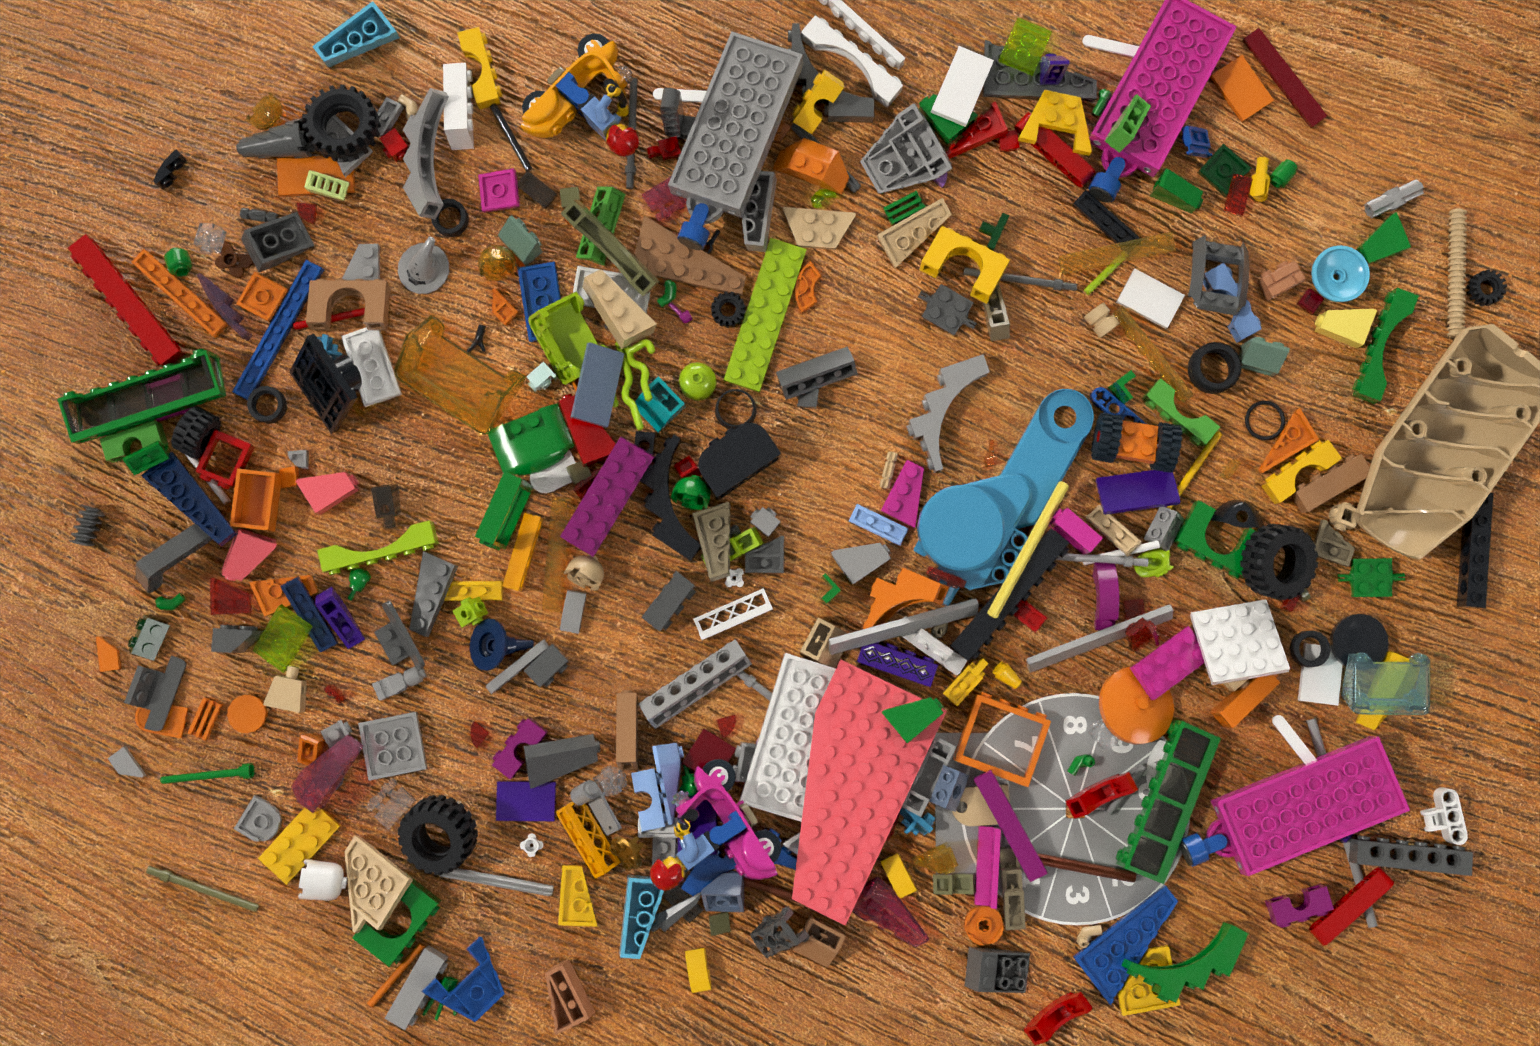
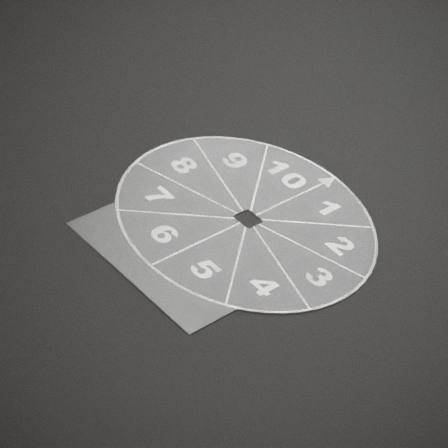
M1079 693L1057 694L1023 705V707L1029 709L1028 713L1034 715L1036 712L1047 715L1046 719L1051 721L1029 787L998 776L995 777L999 784H1008L1010 804L1036 852L1127 870L1116 864V854L1119 849L1128 847L1127 838L1131 832H1134L1136 826L1134 825L1135 818L1138 814H1141L1143 798L1148 796L1146 771L1136 783L1138 790L1127 795L1112 815L1106 809L1113 800L1099 806L1090 814L1085 815V818H1066L1065 801L1079 791L1105 778L1130 772L1132 776L1140 764L1146 768L1154 746L1159 740L1165 742L1167 740L1162 736L1153 742L1135 745L1118 739L1104 724L1099 709V696ZM1009 713L988 733H970L963 755L1024 777L1042 724ZM936 733L935 737H939L957 748L961 733ZM953 753L947 767L970 775L965 787L977 786L974 778L985 772L954 761ZM1088 754L1095 759L1093 767L1080 768L1076 776L1067 772L1076 756ZM1158 761L1152 764L1154 773H1157L1156 765ZM1182 767L1176 783L1171 788L1160 793V795L1181 804L1188 789ZM1155 799L1144 831L1168 840L1180 808ZM959 802L956 809L957 812H964L966 810L965 802ZM935 804L936 874L973 873L976 877L978 826L961 824L953 816L951 810ZM1190 819L1182 838L1188 835ZM984 825V826H996V827H999V828H1000L999 825ZM1001 830L1000 847H1010ZM1141 836L1130 865L1154 875L1165 845L1148 837ZM1180 846L1178 847V850L1176 852V855L1174 857L1173 863L1171 865L1165 882L1169 879L1170 875L1176 868L1178 861L1182 855ZM999 857L998 894L1002 897ZM1020 865L1022 869L1025 913L1047 922L1062 925H1092L1121 917L1129 913L1164 885L1137 873L1136 881L1132 883L1045 866L1048 874L1030 882Z

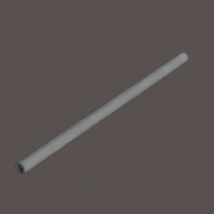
M1316 718L1306 720L1317 757L1326 754ZM1350 839L1346 843H1343L1348 858V862L1350 853ZM1349 862L1356 885L1364 878L1360 864ZM1371 905L1364 912L1369 928L1378 926Z

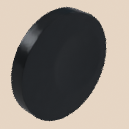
M1353 614L1346 616L1338 621L1331 632L1330 646L1332 653L1340 664L1349 669H1371L1384 659L1388 650L1389 642L1385 628L1377 619L1369 615Z

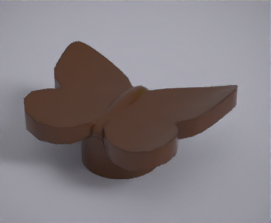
M227 241L222 243L220 248L221 256L215 260V265L218 268H228L230 274L236 278H241L244 275L243 268L247 269L254 264L250 255H238Z

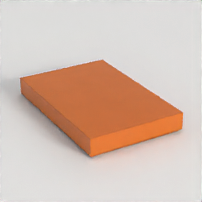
M1243 55L1210 76L1241 123L1274 101Z

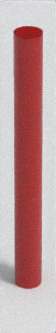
M365 308L332 314L331 323L364 316ZM306 320L293 323L295 330L309 327Z

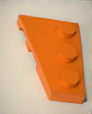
M312 575L299 576L311 596L320 593ZM296 577L249 582L264 617H268L291 606L280 586Z

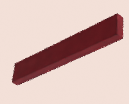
M1257 28L1242 40L1310 128L1328 116L1260 28Z

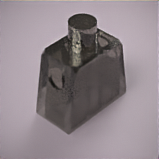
M398 483L371 488L376 518H383L384 528L396 527L395 516L401 514Z

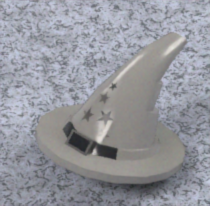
M429 236L425 243H419L408 248L402 254L398 263V275L401 283L409 291L416 294H429L437 291L445 283L449 275L448 258L438 246L434 245L435 239Z

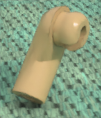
M400 95L398 103L406 107V118L409 119L410 115H416L418 112V105L405 95Z
M1101 925L1083 927L1077 936L1078 945L1081 948H1086L1092 936L1102 935Z

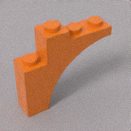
M902 568L898 574L896 585L876 578L870 596L876 599L871 605L870 614L863 625V629L887 623L893 615L912 604L934 602L942 605L949 586L906 568Z

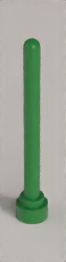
M245 763L235 769L163 776L160 778V782L168 784L234 776L252 779L254 777V766L252 763Z

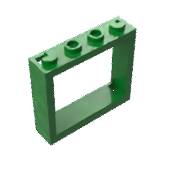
M504 471L475 535L476 538L480 539V544L498 551L500 548L506 550L533 490L532 485L522 478Z

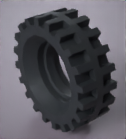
M340 84V89H335L333 85L329 86L330 91L324 92L321 89L319 91L321 95L317 98L312 96L310 99L313 103L311 105L306 104L307 114H302V119L305 124H302L303 129L318 153L321 152L325 158L331 156L332 160L336 162L339 157L344 162H349L348 157L351 156L355 160L359 159L358 154L362 151L366 155L369 152L367 147L369 145L375 146L376 143L373 138L379 137L380 133L377 128L381 127V123L378 120L379 116L369 97L367 98L363 91L358 93L353 86L347 90L346 86ZM347 111L353 112L359 117V127L354 134L343 139H335L328 136L326 126L333 115Z

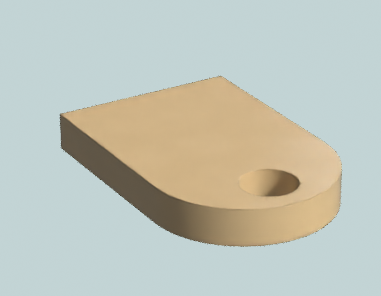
M1000 784L1010 802L1008 784ZM978 786L965 787L960 802H965L966 810L964 812L952 811L956 820L966 826L998 825Z

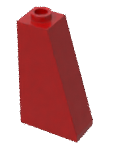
M567 394L561 397L562 400H559V406L583 467L606 460L616 445L603 427L571 418L575 395Z

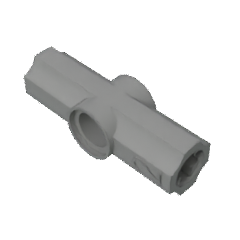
M1417 179L1401 187H1394L1383 193L1382 196L1365 203V212L1372 219L1386 211H1393L1405 205L1406 202L1424 194V187Z

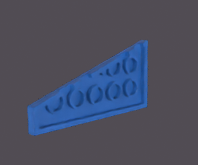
M1163 885L1103 932L1102 935L1089 943L1088 947L1083 948L1073 956L1110 1006L1129 976L1126 973L1127 969L1121 966L1124 959L1139 963L1148 949V945L1156 937L1157 931L1178 903V900L1166 885Z

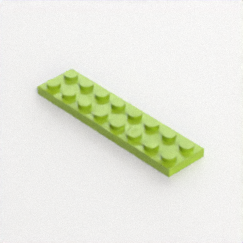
M770 238L724 377L725 382L760 393L807 249Z

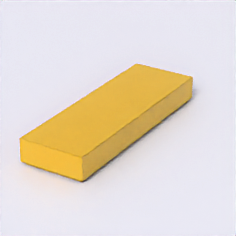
M452 581L444 601H462L468 597H471V599L480 597L482 601L503 600V581Z

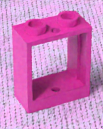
M1069 508L1056 510L1048 525L1081 554L1091 553L1103 539Z

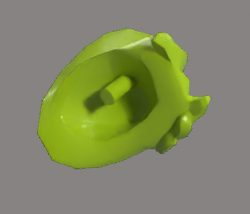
M1152 549L1143 552L1137 557L1148 559V566H1134V568L1141 577H1160L1163 574H1167L1174 566L1170 565L1171 554L1169 550Z

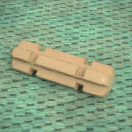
M888 452L887 461L885 462L882 474L883 479L880 482L881 488H890V479L893 477L895 462L898 454L895 452Z

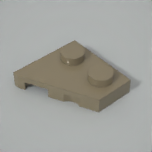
M1322 519L1314 540L1316 546L1314 549L1317 551L1318 557L1349 567L1355 548L1349 542H1346L1343 536L1328 524L1327 520Z

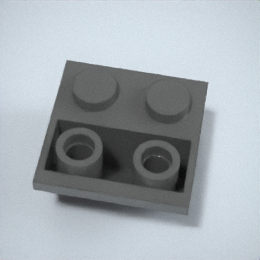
M220 625V628H213L211 652L244 653L264 635V631H258V627L240 626L239 629L237 625Z

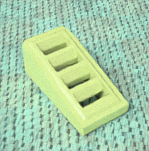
M309 170L304 188L311 193L345 201L350 183ZM324 180V181H325L324 187H323V189H320V188H321V185H322V181ZM330 183H333L331 192H329ZM339 184L341 185L339 194H336V190Z

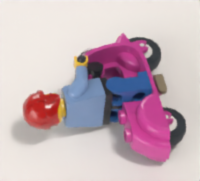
M722 759L709 761L703 769L697 766L694 773V783L698 793L691 799L688 796V791L684 793L683 790L672 796L674 800L671 803L677 807V817L679 818L674 826V834L680 838L679 842L682 850L674 857L668 856L663 861L660 859L655 861L650 870L652 883L660 890L675 888L684 880V871H689L724 843L726 847L724 851L729 859H734L737 864L735 869L740 876L744 875L746 878L757 880L776 876L778 873L775 870L774 862L781 853L780 841L774 833L767 830H760L754 833L751 828L757 824V819L749 806L743 804V800L735 804L727 793L735 783L733 767ZM707 800L724 825L713 827L710 832L706 831L695 839L693 834L689 832L690 823H694L699 817V812L695 808L702 801Z

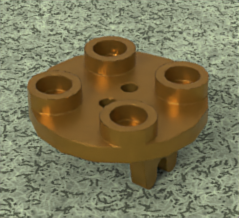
M616 836L612 839V845L609 847L611 853L622 860V865L628 871L632 868L639 869L642 865V860L638 852L644 846V843H636L639 839L638 836L630 841Z

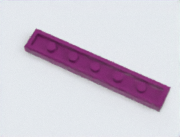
M989 770L975 777L976 785L1029 881L1032 882L1048 874L993 771Z

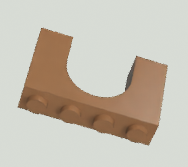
M310 280L306 323L310 330H330L332 309L337 301L347 296H357L365 300L364 324L368 330H387L390 287L386 280Z

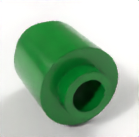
M1289 159L1282 161L1270 175L1271 184L1276 188H1285L1296 174L1297 165Z

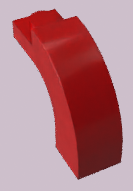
M1130 772L1121 775L1116 774L1079 791L1065 802L1075 819L1090 814L1099 806L1113 799L1135 793L1138 788Z
M1069 992L1041 1010L1023 1030L1036 1046L1049 1041L1063 1024L1075 1017L1089 1013L1093 1007L1081 992L1075 994Z

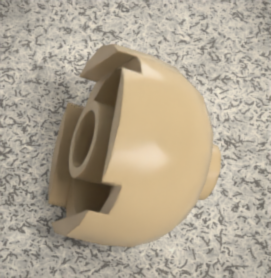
M591 555L576 556L564 571V574L568 573L567 578L571 582L582 588H585V585L590 586V590L593 591L599 589L604 578L602 565L598 562L597 557H592Z

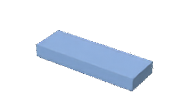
M856 504L849 519V522L898 546H901L908 531V528L859 504Z

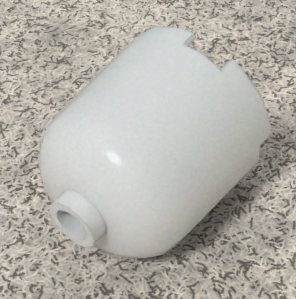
M311 859L304 860V864L307 867L301 870L299 888H303L302 894L299 893V899L331 901L340 895L342 889H346L347 877H344V871L339 864Z

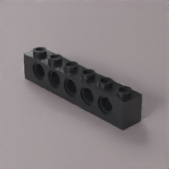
M1490 493L1473 518L1462 526L1457 607L1486 608L1494 493Z

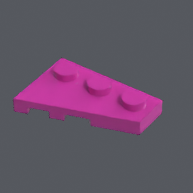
M906 460L881 509L883 513L913 528L916 525L924 468Z

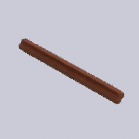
M1038 853L1044 866L1132 883L1136 881V873L1132 871Z

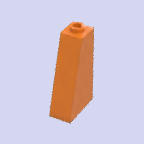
M1274 674L1248 679L1249 683L1245 687L1233 691L1215 706L1210 713L1222 727L1234 728L1280 683L1277 680L1278 675Z

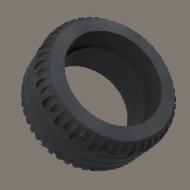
M1211 342L1203 345L1192 354L1188 362L1190 381L1198 390L1204 393L1218 394L1226 391L1238 381L1241 374L1242 365L1239 355L1231 346L1221 342ZM1205 354H1218L1226 361L1228 376L1224 382L1213 383L1203 376L1200 363Z

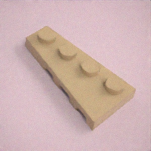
M943 198L876 235L894 269L952 215Z

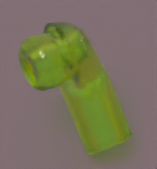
M819 189L811 197L812 207L820 208L822 206L821 202L825 198H836V193L827 189Z

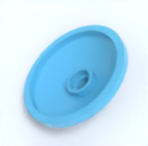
M1339 245L1330 247L1318 255L1313 263L1311 275L1316 290L1324 298L1333 302H1348L1364 292L1369 282L1370 271L1368 263L1361 253L1351 247ZM1334 274L1338 276V280L1334 279Z

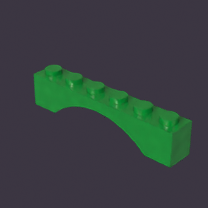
M1398 287L1387 293L1384 299L1385 307L1379 313L1378 320L1380 321L1372 332L1373 340L1366 349L1365 354L1367 357L1359 368L1360 376L1353 385L1354 393L1352 396L1372 404L1381 401L1387 386L1382 364L1385 343L1395 326L1413 313L1419 295Z

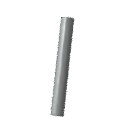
M1141 764L1132 775L1135 784L1147 770ZM1127 795L1114 799L1106 811L1112 815Z

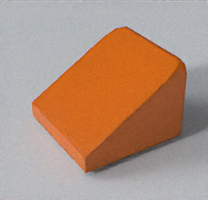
M291 466L279 469V474L282 475L281 489L298 487L296 480L300 479L299 467Z

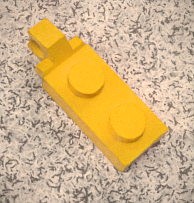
M981 658L976 665L973 662L967 665L945 689L943 694L958 706L983 679L985 673L982 670L989 663Z

